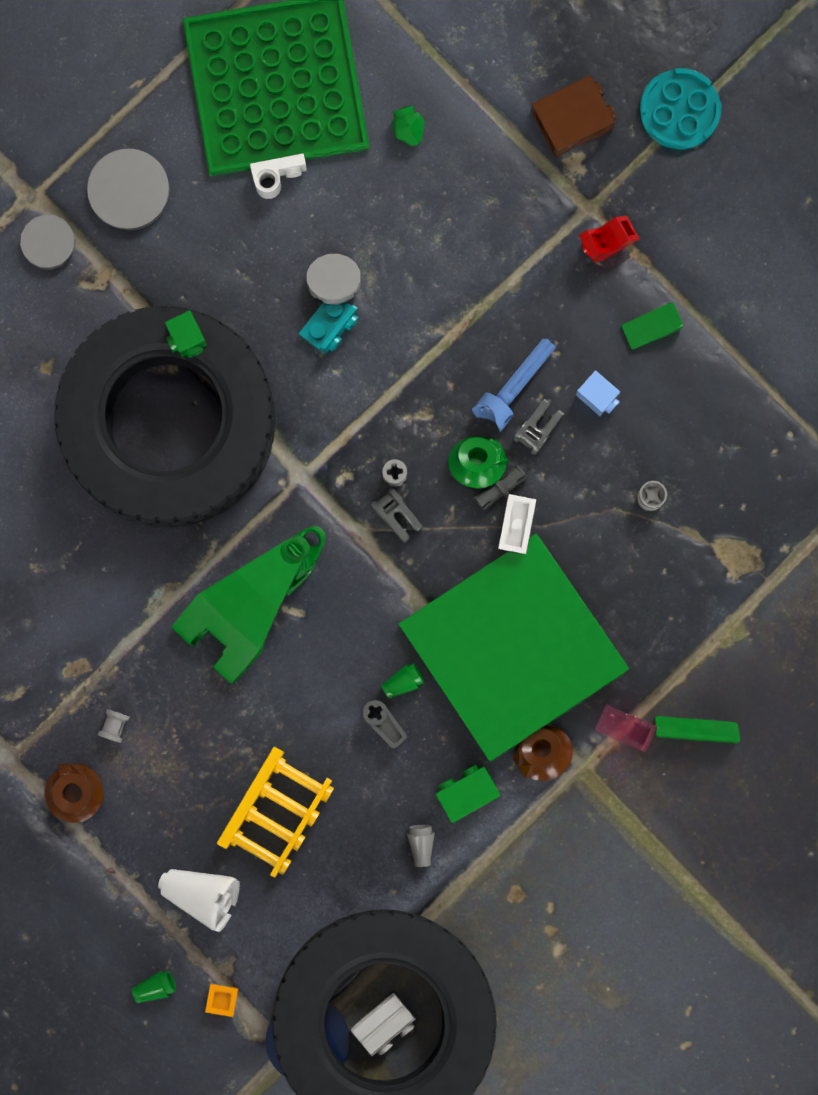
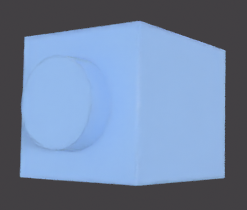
M596 370L576 393V396L599 416L605 411L610 414L620 402L616 399L620 391Z

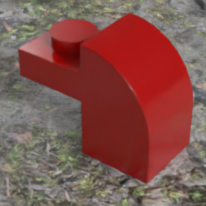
M627 215L615 217L599 228L589 229L578 235L582 241L583 251L593 259L594 263L622 251L640 239Z

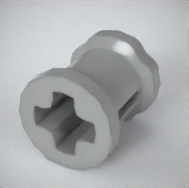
M396 459L385 463L382 471L384 482L391 487L401 486L407 479L406 465ZM393 467H397V471L403 473L399 474L396 480H393L392 475H387Z
M107 709V717L103 729L97 735L121 743L122 738L120 736L125 722L129 721L130 717Z

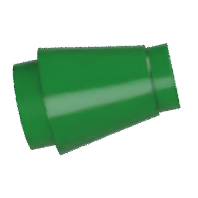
M413 663L410 666L406 664L385 683L381 684L386 696L390 699L419 689L420 685L425 683L418 667Z
M159 971L132 988L134 999L138 1004L171 997V993L176 992V984L169 971Z

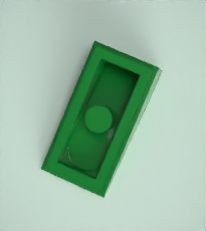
M670 302L621 325V328L631 350H635L682 330L683 323L674 303Z

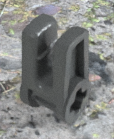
M545 399L513 438V441L516 443L521 442L532 450L530 453L534 456L542 448L549 434L564 415L562 411L556 410L553 415H550L549 421L542 429L537 428L536 424L540 419H543L544 413L550 405Z
M390 487L384 497L378 502L373 501L370 506L405 544L409 540V535L406 533V529H403L397 522L394 514H401L406 520V524H409L416 532L423 529V526L408 509L400 495ZM393 501V503L390 506H388L386 509H383L388 503Z
M373 700L364 706L362 711L364 720L391 748H396L407 738L405 732L381 701ZM371 705L374 708L378 706L382 708L380 712L382 718L380 720L376 718L370 720L367 715L370 713L368 708Z

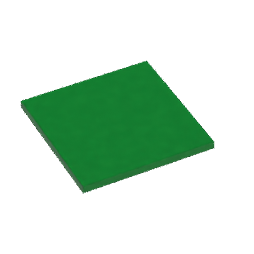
M286 0L182 18L209 176L250 170V164L303 153L305 160L369 149L343 0Z
M537 533L529 538L526 554L508 551L399 623L400 628L490 762L630 670Z

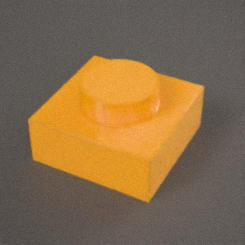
M211 983L205 1012L233 1017L239 988Z

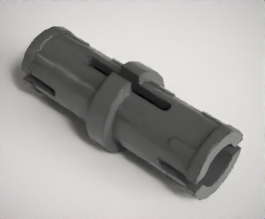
M517 464L496 483L474 496V499L480 508L485 511L502 497L506 498L513 488L527 480L528 477Z

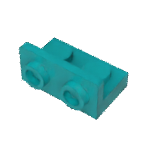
M347 302L332 305L322 303L300 331L299 336L324 355L329 350L333 352L341 343L342 338H340V335L344 330L350 331L358 321L359 317L356 316L358 308L355 305L351 306Z

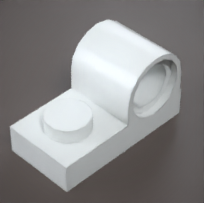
M304 153L250 164L257 193L265 199H272L280 193V176L286 175L287 178H293L302 175L303 171H307ZM265 178H271L275 181V184L270 188H264L260 185Z
M508 495L498 549L526 554L536 499Z

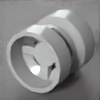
M648 481L640 488L637 494L638 504L647 511L657 510L664 504L667 498L666 488L658 481Z

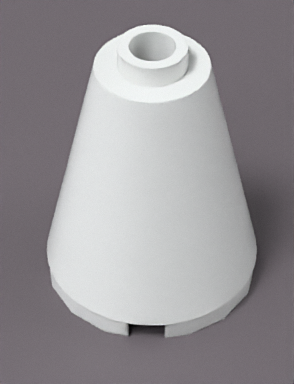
M171 869L168 873L162 874L158 888L161 889L163 897L211 930L220 932L231 917L227 913L230 906L236 905L240 882L230 876Z

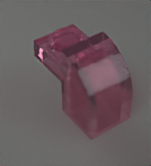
M606 705L595 731L627 747L646 753L658 727L634 715L630 716Z

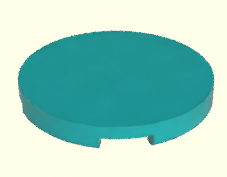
M674 68V70L666 71L654 77L646 86L640 101V118L644 129L657 143L671 149H689L702 144L713 134L721 117V102L712 82L703 74L687 68Z

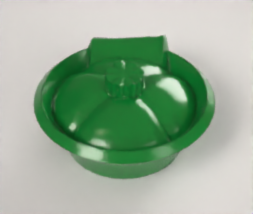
M481 436L468 437L458 442L451 450L448 460L449 469L453 477L459 483L471 488H484L493 485L502 477L506 465L509 463L497 439Z

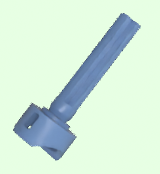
M542 339L499 391L497 396L487 392L484 393L472 408L474 415L477 418H484L495 422L501 432L514 416L508 405L512 403L555 350V345L548 339Z

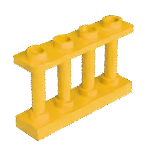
M273 747L217 842L218 845L225 849H228L230 845L234 847L238 845L274 867L270 876L274 878L278 873L284 875L291 863V860L287 859L292 849L298 851L305 839V836L302 835L306 825L312 827L320 814L316 810L321 800L326 803L334 790L330 786L332 780L329 778L322 785L285 763L286 760L282 758L285 752L276 747ZM273 772L276 774L280 772L317 794L309 809L271 787L272 784L268 780ZM260 796L263 799L267 797L303 818L295 833L257 811L258 808L254 806L258 797ZM244 821H252L288 842L281 857L243 836L240 828Z

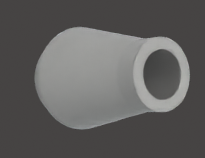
M431 825L410 826V833L407 836L414 859V866H430L435 832H432Z

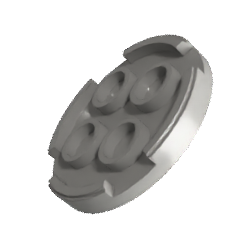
M120 149L104 156L92 169L87 185L88 199L95 214L107 225L127 231L142 229L155 222L163 213L170 192L169 181L162 165L150 154L136 149Z

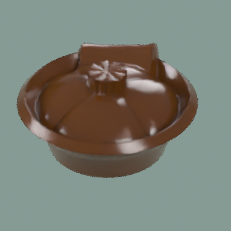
M546 725L516 745L515 755L512 760L516 763L525 780L531 778L538 781H547L565 772L571 763L573 748L569 737L562 730Z
M85 763L60 764L59 768L49 777L46 783V804L51 813L62 821L69 823L83 822L91 818L102 804V782L98 775L87 767Z

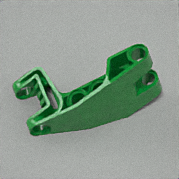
M309 526L205 589L193 599L171 628L191 646H194L209 631L226 647L222 652L224 655L212 666L231 685L234 684L264 651V642L286 594L290 595L312 573L326 542L325 532L318 526ZM308 532L317 534L319 538L317 546H311L306 541V534Z

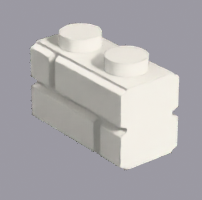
M392 992L352 1026L350 1030L371 1056L375 1053L381 1056L393 1046L390 1041L399 1034L401 1037H404L415 1027L412 1024L415 1016L397 994Z

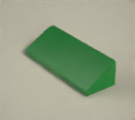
M656 716L654 719L653 736L656 738L732 744L740 742L739 728L736 722Z

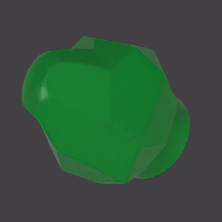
M413 105L393 111L394 119L391 121V125L396 138L410 146L418 145L422 141L425 120L418 111L415 112Z

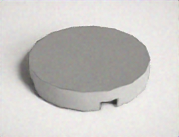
M42 215L33 218L26 224L21 234L20 245L24 256L31 264L40 269L53 270L62 267L73 255L76 239L72 228L65 220L55 215Z
M341 254L321 256L310 264L307 271V288L315 299L317 297L323 303L329 305L342 304L351 300L361 286L360 270L357 264L349 257Z

